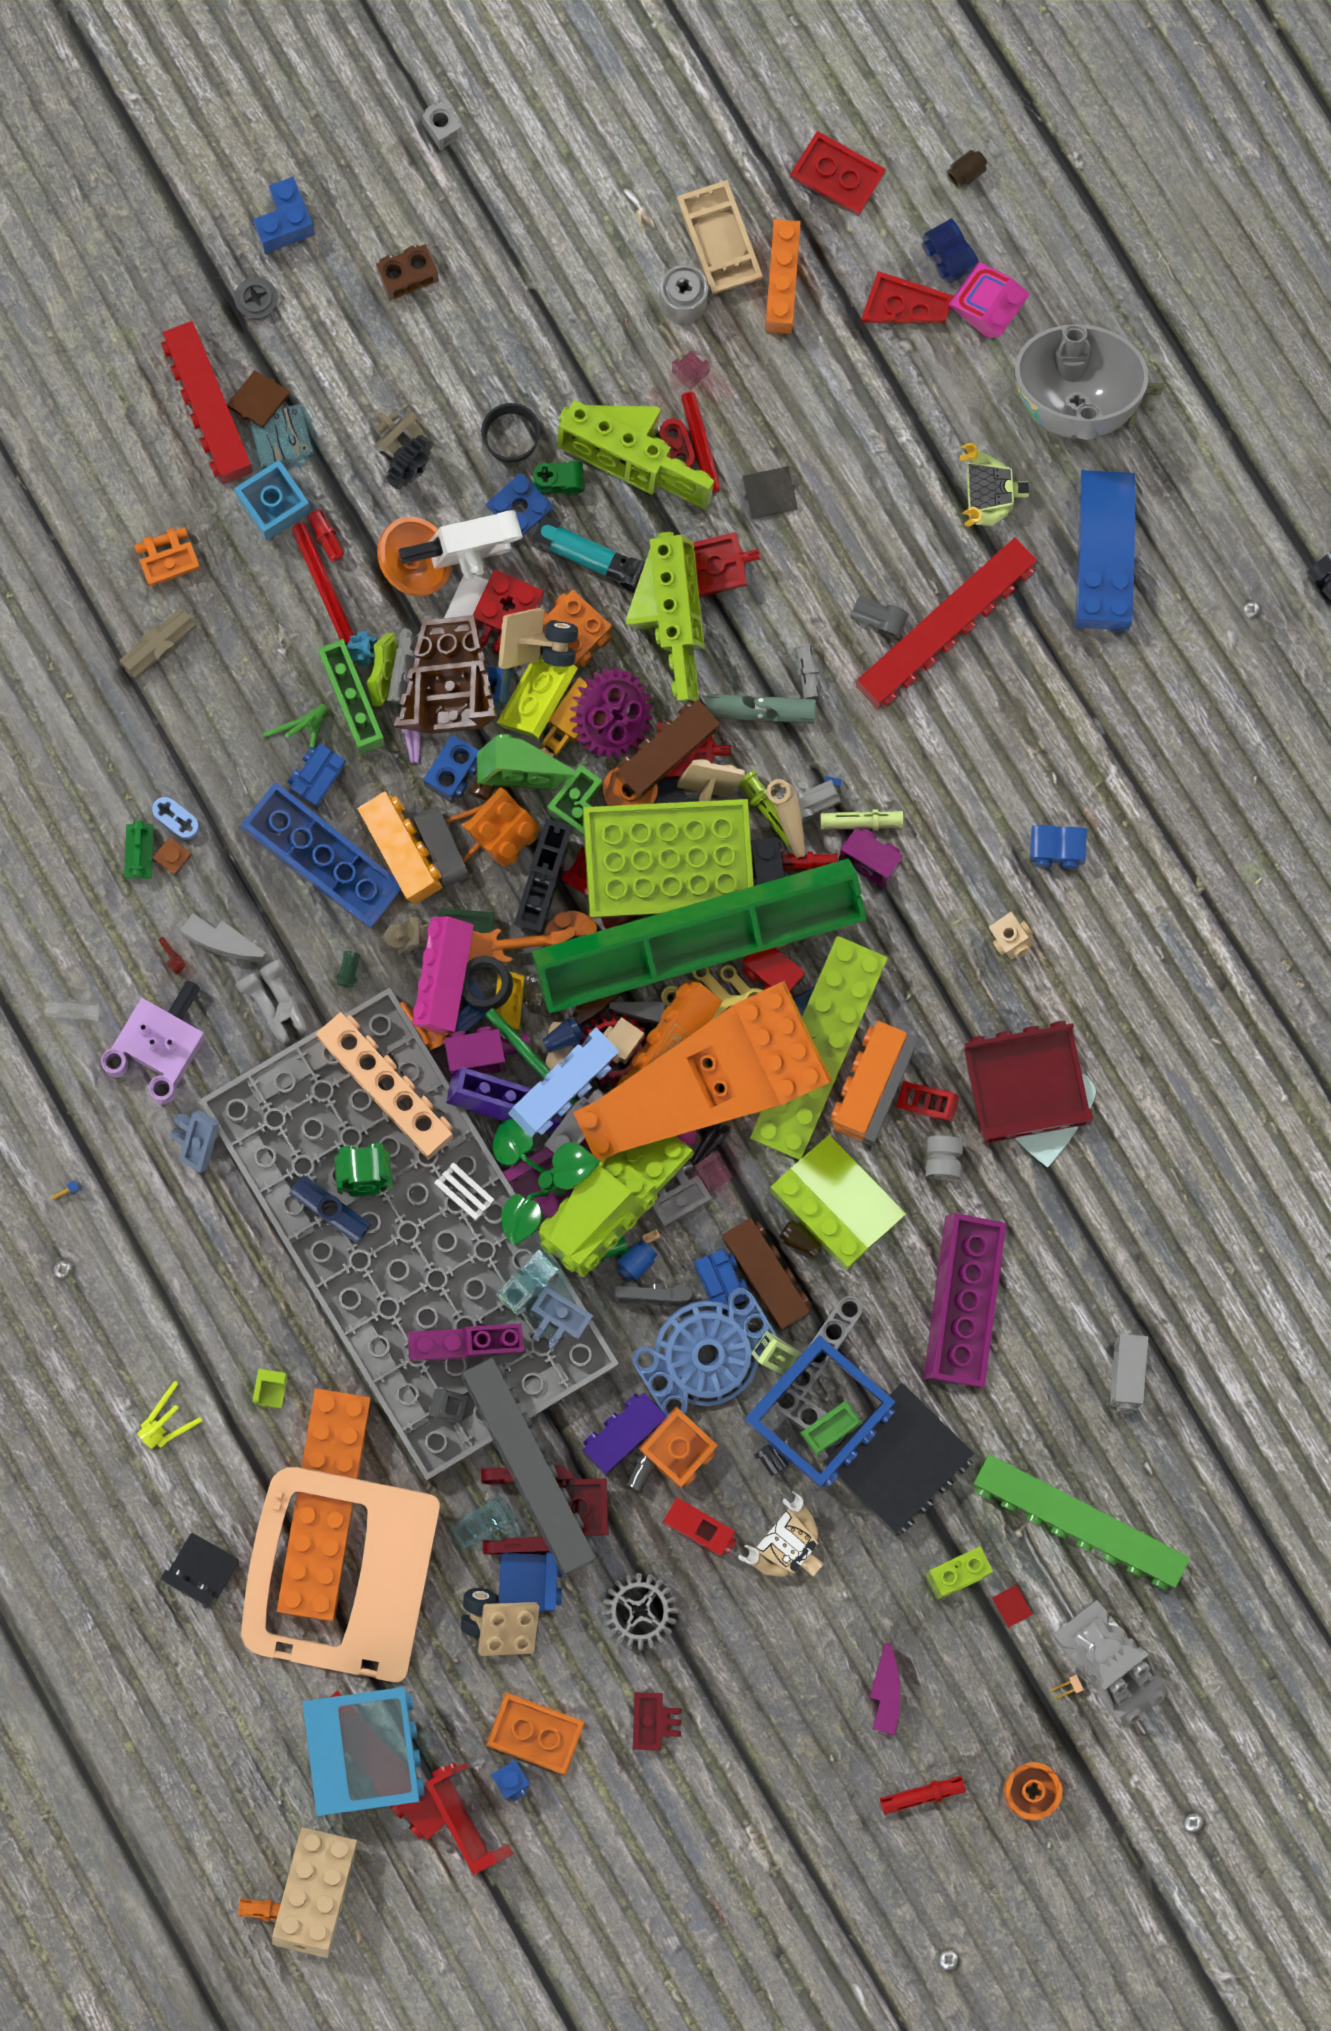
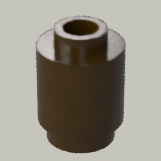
M969 150L950 165L947 175L957 188L967 186L987 171L985 166L987 160L980 151Z

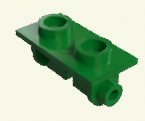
M133 821V824H126L124 878L152 879L154 825L144 824V821Z

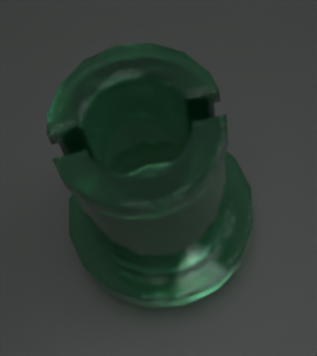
M351 951L343 952L340 972L336 975L337 984L346 988H353L354 983H357L355 976L360 954L354 952V956L351 958Z

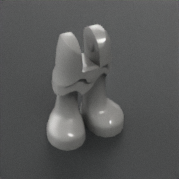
M278 959L264 966L259 971L279 1003L277 1010L268 997L257 973L244 977L235 986L240 993L248 994L256 1001L267 1020L266 1024L280 1043L285 1045L291 1042L281 1022L290 1018L293 1022L292 1025L297 1029L300 1036L307 1032V1027L298 1008V1003L295 1002L293 995L289 996L283 984L282 974L285 968L281 959Z

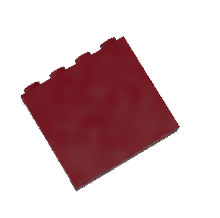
M1057 1021L1051 1023L1049 1028L1039 1029V1026H1030L1022 1029V1033L1012 1034V1031H1003L995 1034V1038L985 1039V1036H976L969 1038V1042L964 1044L963 1050L982 1144L1085 1126L1092 1123L1093 1116L1086 1097L1073 1034V1023L1066 1024V1021Z

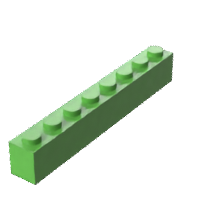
M990 1454L987 1455L972 1487L977 1489L975 1493L982 1498L991 1500L993 1497L1002 1502L1000 1505L1002 1508L1012 1513H1016L1019 1510L1027 1515L1025 1519L1037 1526H1041L1044 1523L1052 1527L1051 1533L1063 1539L1069 1536L1077 1540L1076 1545L1088 1552L1094 1549L1102 1553L1101 1558L1113 1565L1120 1562L1127 1566L1126 1571L1138 1578H1142L1145 1575L1153 1579L1151 1584L1161 1590L1167 1591L1168 1588L1172 1590L1176 1588L1190 1560V1557Z

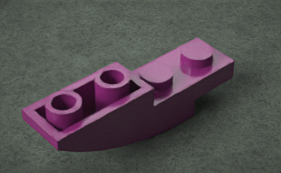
M522 1323L407 1333L409 1361L457 1360L524 1352Z

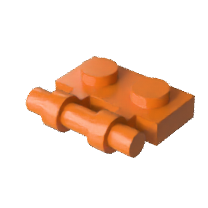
M185 526L176 530L174 528L166 530L167 533L154 538L148 536L143 538V542L134 544L137 555L148 551L149 556L139 561L149 587L200 569L191 542L180 545L178 541L188 537ZM171 543V549L160 553L156 552L155 548Z

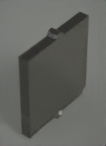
M789 466L742 476L746 491L744 499L748 501L752 519L798 510L794 492L796 486L792 484Z

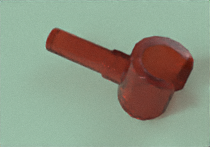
M161 937L158 941L168 956L171 957L166 965L175 974H179L185 967V962L180 955L172 950L166 939Z

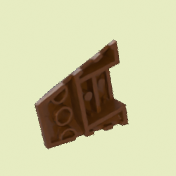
M475 616L424 620L413 654L415 656L413 668L409 669L407 676L409 682L406 693L402 694L400 701L401 711L399 717L395 719L394 727L429 734L484 728L496 718V712Z

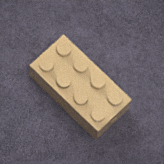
M301 1827L272 1935V1945L324 1958L329 1957L357 1849V1840Z

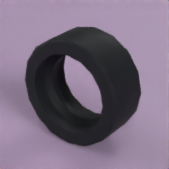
M489 956L476 957L467 962L462 996L465 1001L474 1008L483 1011H490L492 1008L498 1009L504 1005L511 996L513 989L512 975L507 967L496 958ZM482 968H492L501 976L502 984L499 992L489 999L476 997L470 988L472 976Z

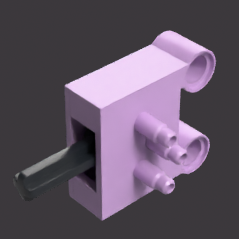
M186 981L168 1012L141 998L112 1048L105 1051L102 1055L101 1065L105 1072L114 1078L123 1076L128 1070V1061L126 1059L128 1056L162 1075L151 1080L149 1092L153 1100L158 1104L165 1105L171 1103L175 1098L177 1085L206 1038L202 1031L182 1021L200 991V987L194 982ZM113 1057L122 1059L121 1066L117 1069L108 1068V1062ZM161 1084H166L170 1088L165 1096H157L155 1094L156 1088Z

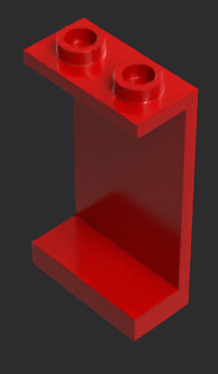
M454 1762L432 1772L433 1779L425 1783L474 1875L514 1854L509 1844L488 1853L450 1778L469 1767L467 1763L457 1766Z

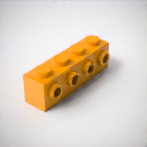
M384 791L357 808L407 900L416 905L443 888L438 880L442 876L434 864L430 865L426 858L429 852L423 842H418L414 836L417 830L409 818L405 819L401 811L405 809L397 796L392 797Z

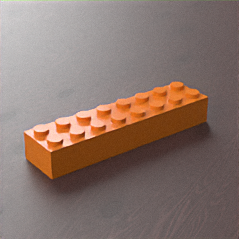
M315 1388L301 1468L359 1479L372 1404L371 1397ZM297 1492L277 1613L335 1623L354 1502Z

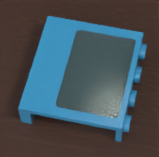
M405 1687L302 1701L316 1815L318 1817L420 1802V1796H424L425 1791L423 1778L417 1779L416 1767H421L419 1750H414L412 1739L417 1738L416 1722H410L409 1710H414L412 1693H406Z

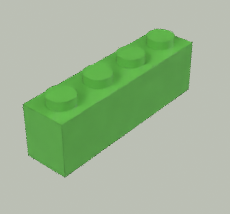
M342 639L319 648L318 652L359 755L385 746L383 735L344 640Z

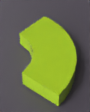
M386 632L374 644V667L370 678L367 680L372 706H381L387 699L397 651L395 633Z

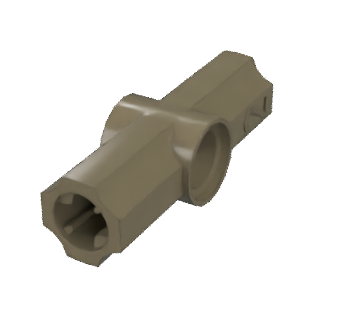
M180 608L160 626L156 625L149 629L141 637L140 643L120 659L119 662L134 679H137L156 661L160 662L166 659L175 650L176 644L197 626L191 617Z

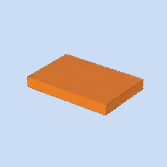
M506 1692L486 1746L566 1776L585 1721Z

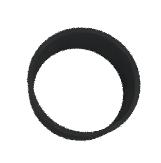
M505 403L496 406L486 415L481 427L482 440L488 451L496 459L507 463L520 462L528 458L535 450L540 439L541 430L536 415L526 406L517 403ZM505 414H517L526 418L535 430V443L533 447L525 454L517 457H504L495 453L489 447L487 441L488 429L495 419Z

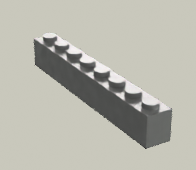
M493 1358L462 1372L461 1379L564 1578L592 1564L596 1559L594 1554L597 1553V1550L591 1538H585L581 1530L584 1528V1524L577 1512L572 1513L568 1505L571 1503V1499L564 1487L559 1488L555 1480L558 1478L555 1467L551 1462L547 1464L542 1454L545 1453L544 1446L538 1437L534 1439L530 1431L533 1426L526 1413L521 1414L517 1406L520 1401L513 1388L508 1389L504 1381L507 1378L504 1368L500 1363L496 1364Z

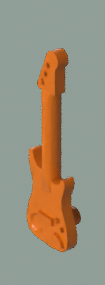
M567 927L566 930L553 931L550 934L497 940L498 933H501L500 929H495L490 933L473 931L467 962L481 956L494 957L499 961L509 962L512 961V957L505 956L503 950L558 944L573 937L576 931L573 927Z

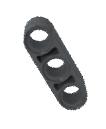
M436 806L413 816L416 828L429 852V857L442 876L440 881L443 887H448L468 878L469 874L439 807Z

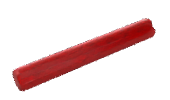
M693 391L686 392L681 395V401L701 471L707 473L714 480L712 494L720 492L721 486L697 398Z

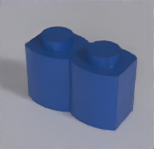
M1032 825L1030 862H1034L1035 866L1043 868L1052 867V863L1063 864V868L1067 869L1079 868V865H1084L1086 861L1087 828Z

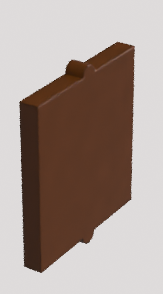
M254 370L227 403V407L241 415L243 420L248 419L263 428L291 393L286 388L275 383V379H268Z

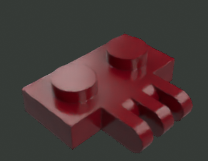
M634 1692L632 1750L661 1751V1736L681 1737V1731H670V1725L681 1726L682 1720L670 1719V1714L680 1715L682 1714V1708L662 1707L663 1693Z

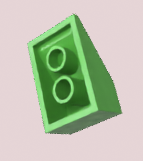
M509 734L496 735L477 752L478 784L556 790L574 775L572 768L526 741L512 738Z

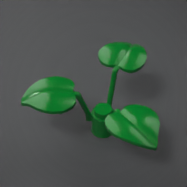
M506 1119L499 1125L494 1138L493 1152L496 1159L501 1164L510 1166L516 1164L521 1158L525 1163L541 1173L538 1179L539 1186L542 1189L541 1192L529 1194L527 1198L520 1194H515L507 1200L502 1210L501 1223L503 1231L510 1243L518 1246L523 1240L532 1236L542 1222V1208L538 1202L532 1200L539 1197L547 1198L549 1194L556 1196L564 1195L568 1189L574 1188L583 1182L596 1169L600 1160L581 1145L571 1142L563 1144L554 1153L552 1159L554 1168L551 1170L544 1169L525 1155L534 1147V1136L531 1138L514 1119Z

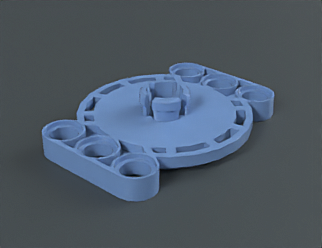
M737 1288L730 1293L728 1305L718 1301L705 1300L693 1302L679 1308L669 1316L660 1328L655 1341V1349L648 1346L639 1347L634 1351L632 1361L661 1411L668 1416L670 1413L666 1410L667 1403L672 1399H677L681 1402L680 1410L685 1414L687 1402L701 1406L718 1405L735 1398L744 1391L752 1381L759 1364L755 1358L751 1360V1353L766 1331H769L776 1337L777 1335L753 1295L747 1289ZM740 1294H745L749 1298L748 1305L743 1309H738L734 1306V1299ZM715 1306V1311H699L697 1307ZM722 1308L727 1310V1315L722 1313ZM692 1309L691 1314L683 1317L680 1321L676 1320L682 1313ZM752 1318H760L763 1322L762 1328L757 1332H751L748 1329V1322ZM672 1324L674 1327L669 1332L667 1339L662 1340L665 1331ZM704 1345L715 1346V1353L712 1357L714 1361L710 1363L707 1360L701 1361L698 1359V1351ZM660 1346L664 1347V1354L659 1352ZM642 1353L652 1354L653 1362L650 1366L642 1367L638 1364V1358ZM751 1368L749 1375L742 1383L741 1381L746 1376L748 1369ZM663 1376L667 1379V1385L663 1390L653 1389L652 1381L655 1377ZM736 1386L738 1387V1388L735 1389L732 1393H730V1394H728V1395H726V1396H724V1397L722 1396V1395H724V1394L730 1392L731 1390H733ZM700 1397H703V1398L716 1397V1399H713V1400H707V1401H706V1400H699Z

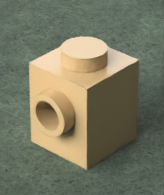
M622 1017L614 1028L609 1026L603 1034L619 1050V1053L612 1060L616 1064L619 1061L626 1064L644 1039V1033Z

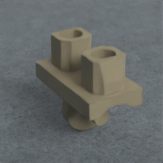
M395 411L388 417L382 412L377 415L380 424L375 428V431L381 435L386 429L388 430L373 446L378 452L384 451L393 459L397 449L403 447L396 439L401 433L410 441L423 433L421 427L415 421L417 416L413 411L406 413L396 424L393 422L399 415Z
M418 917L409 918L401 925L394 924L389 926L384 932V940L391 948H399V955H407L415 948L425 947L430 924H418Z

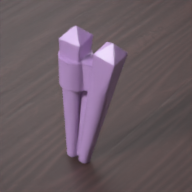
M402 729V733L405 735L410 763H419L420 732Z

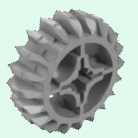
M637 1573V1582L632 1583L631 1577L627 1575L625 1576L626 1586H623L617 1580L615 1584L619 1591L615 1592L611 1588L608 1590V1594L614 1597L613 1600H603V1604L611 1606L610 1610H602L603 1616H611V1619L603 1622L604 1626L608 1627L612 1624L614 1626L610 1630L609 1636L612 1637L618 1632L620 1636L617 1639V1643L621 1644L624 1638L628 1639V1649L632 1648L633 1641L638 1642V1650H643L644 1641H648L650 1649L654 1648L652 1639L656 1637L658 1642L663 1643L664 1638L660 1633L663 1631L667 1635H671L672 1631L666 1627V1624L676 1625L677 1622L675 1619L669 1618V1614L678 1613L677 1608H669V1604L676 1602V1598L666 1599L665 1596L670 1593L671 1589L667 1587L661 1592L659 1588L663 1581L659 1579L655 1586L652 1585V1575L647 1576L646 1582H641V1573ZM634 1589L649 1590L640 1601H633L624 1596L625 1593ZM655 1596L660 1599L663 1606L664 1614L662 1621L658 1620L649 1609ZM646 1600H649L645 1606L647 1608L645 1612H648L647 1616L650 1619L640 1616L631 1624L635 1612H632V1607L628 1603L633 1607L639 1608L641 1605H644ZM618 1602L630 1613V1618L624 1628L621 1627L616 1617ZM641 1622L656 1628L651 1633L645 1635L631 1634L635 1626Z

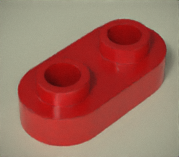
M675 418L667 419L660 426L659 436L660 439L667 443V446L671 447L669 458L673 459L678 456H684L686 458L684 463L687 467L691 468L694 464L695 454L687 429L682 421ZM671 431L677 432L678 436L676 438H670L668 436V433Z

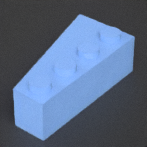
M595 1028L582 1045L578 1044L566 1056L564 1061L557 1064L544 1077V1080L535 1085L508 1114L531 1138L537 1132L543 1135L553 1125L550 1120L557 1113L562 1117L573 1106L570 1101L576 1095L581 1099L592 1088L589 1083L595 1077L601 1080L612 1069L609 1064L619 1053V1050Z

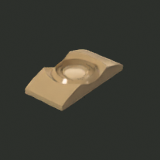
M728 180L677 196L687 232L695 248L702 273L707 279L712 295L763 278Z

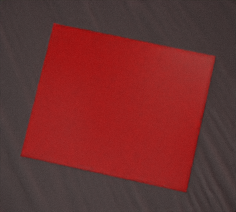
M1017 1585L992 1598L1008 1628L1033 1615Z

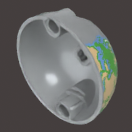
M1063 325L1038 333L1021 348L1015 363L1016 387L1027 412L1046 430L1070 439L1090 440L1104 436L1125 424L1142 402L1149 380L1144 358L1129 341L1112 331L1089 325Z

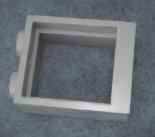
M1120 1334L1115 1340L1110 1407H1116V1412L1133 1413V1410L1138 1409L1143 1404L1148 1336Z

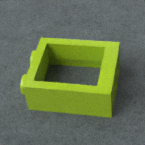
M981 1546L929 1570L926 1577L937 1600H940L988 1577L993 1570Z

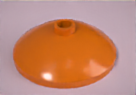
M403 517L389 524L379 538L377 554L383 574L396 589L411 596L421 597L433 594L445 585L449 579L452 565L434 569L431 558L408 563V565L401 563L398 556L400 548L429 542L438 530L430 522L418 517Z

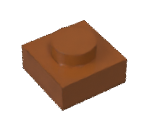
M169 836L154 855L153 860L176 876L192 856V853Z

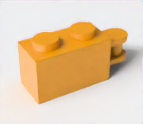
M580 677L550 717L548 727L551 730L541 744L543 747L548 746L554 750L556 756L561 753L568 742L576 745L577 738L580 735L572 732L577 723L570 721L572 717L576 716V712L571 711L570 708L578 704L573 699V696H581V692L578 690L579 686L587 687L586 682ZM556 733L563 737L561 742L554 738Z

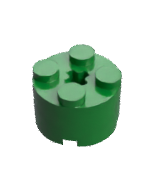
M373 1143L367 1145V1148L356 1149L355 1146L339 1148V1154L334 1158L336 1185L339 1194L343 1195L344 1190L349 1191V1196L364 1197L381 1194V1188L387 1186V1190L392 1189L390 1153L384 1150L383 1144Z

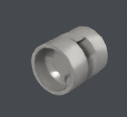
M930 1136L927 1138V1154L931 1158L926 1162L925 1177L938 1180L961 1179L962 1164L957 1158L962 1156L963 1153L962 1138L952 1136Z

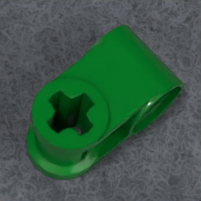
M579 461L541 463L534 469L532 484L542 494L581 493L584 491L583 463ZM541 475H546L548 482H543Z

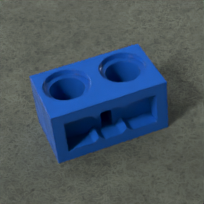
M451 735L423 779L424 786L450 802H453L456 796L460 798L467 788L468 784L465 781L470 773L475 775L477 772V752L479 750L458 737ZM459 753H464L469 756V759L466 763L459 764L454 761L455 756ZM444 776H451L455 780L448 787L442 786L439 782Z

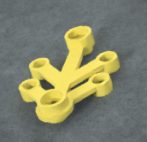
M726 965L721 969L720 977L723 982L731 983L740 995H729L709 973L708 967L703 968L706 971L704 977H698L696 971H693L694 979L698 982H703L714 995L723 1001L712 1019L720 1015L728 1007L763 991L758 988L750 989L737 975L736 969L731 965ZM726 970H731L734 976L728 979L724 977L723 973ZM668 986L663 990L661 1000L665 1003V1007L671 1005L667 997L670 994L676 995L679 987Z

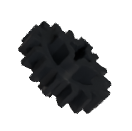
M418 435L416 439L413 438L411 442L407 441L403 447L398 448L389 465L390 469L387 472L389 474L386 477V482L395 489L400 490L403 485L407 486L408 482L412 483L414 479L421 476L425 471L427 462L430 460V450L433 448L432 442L423 435Z

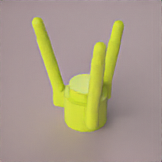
M177 1381L172 1383L149 1417L140 1425L142 1429L137 1432V1435L151 1449L156 1445L162 1448L168 1441L202 1422V1418L199 1417L163 1436L166 1430L162 1426L179 1407L177 1405L173 1406L158 1422L154 1419L178 1386Z

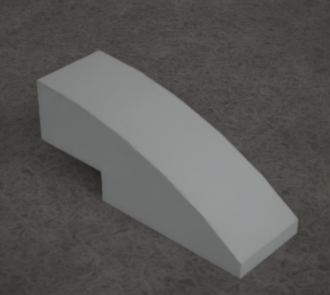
M193 913L180 929L183 937L215 954L250 962H265L268 958L266 952L223 921L214 929Z

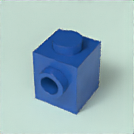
M516 1760L491 1774L505 1800L512 1798L513 1802L528 1793L526 1788L531 1786Z

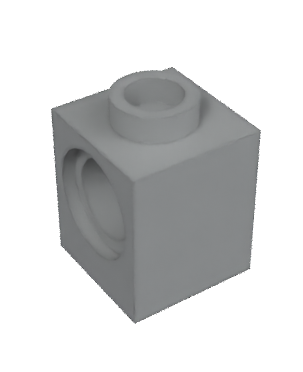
M445 101L439 105L433 104L424 111L422 115L423 125L440 150L463 137L462 127ZM438 120L447 122V125L444 127H437L434 124Z

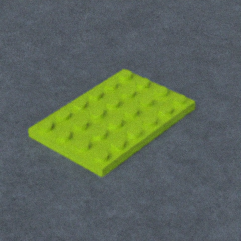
M748 799L583 807L582 809L589 918L657 915L754 886Z

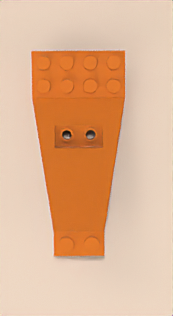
M782 981L732 1005L599 1100L574 1111L573 1114L593 1156L602 1161L621 1151L783 1105L830 1083L832 1080L785 981ZM706 1058H710L713 1061L712 1067L706 1065ZM718 1083H722L724 1085V1092H720L718 1090Z

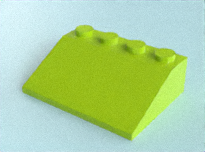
M830 1135L808 1152L770 1187V1193L797 1221L802 1223L814 1239L821 1244L846 1272L906 1215L891 1197Z

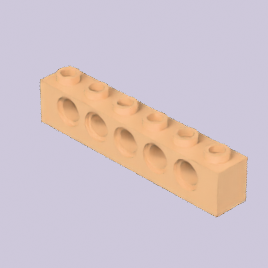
M340 1012L316 1033L317 1039L428 1160L431 1159L453 1139V1134L450 1132L453 1127L443 1116L438 1119L432 1112L434 1106L424 1095L421 1098L413 1091L416 1087L406 1075L401 1078L395 1072L396 1064L387 1055L382 1057L376 1051L379 1047L369 1035L365 1038L357 1030L360 1028V1025L350 1014L345 1017ZM346 1038L356 1039L357 1045L354 1049L346 1050L342 1047V1043ZM365 1058H372L376 1061L374 1068L371 1070L362 1069L360 1064ZM384 1078H390L394 1081V1086L390 1090H382L379 1087L380 1081ZM403 1098H408L412 1100L413 1106L407 1111H402L397 1107L398 1102ZM426 1118L432 1123L430 1129L427 1131L418 1130L416 1124L420 1119Z

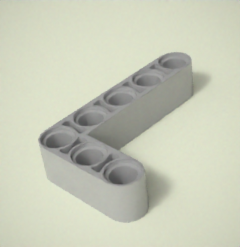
M852 1296L843 1298L812 1342L820 1335L838 1350L862 1313L861 1302ZM845 1304L854 1305L857 1309V1314L853 1317H846L841 1311L842 1306ZM831 1326L837 1327L841 1331V1337L837 1340L829 1339L826 1335V1329ZM825 1354L823 1362H813L805 1370L804 1373L810 1378V1382L807 1385L800 1386L794 1383L784 1394L793 1398L794 1405L791 1408L784 1409L778 1402L774 1405V1409L778 1414L802 1430L810 1426L802 1421L801 1414L803 1412H814L817 1420L827 1414L805 1398L830 1362L831 1358L827 1354ZM842 1437L840 1440L835 1442L830 1447L838 1446L843 1441L844 1437Z

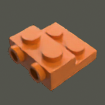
M501 787L464 826V829L489 857L503 867L511 865L518 860V852L525 844L529 845L536 840V832L541 828L531 815L521 808L508 792Z
M675 1407L638 1450L654 1463L657 1469L676 1486L682 1487L683 1485H689L697 1476L695 1471L702 1463L706 1465L716 1454L714 1449L718 1445L681 1410Z

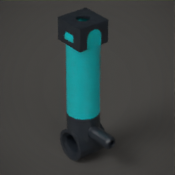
M543 515L532 537L533 547L548 554L550 552L558 554L618 582L624 589L635 593L645 565L644 561L621 555L561 527L560 522Z

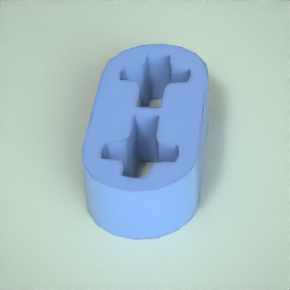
M168 797L158 798L154 802L152 811L159 823L182 840H191L197 836L199 832L197 819L187 810ZM168 804L171 805L169 809L175 816L173 818L167 814L160 816L159 807L161 805L163 807L168 806ZM180 819L186 824L191 821L193 830L191 832L186 830L182 833V827L177 821Z

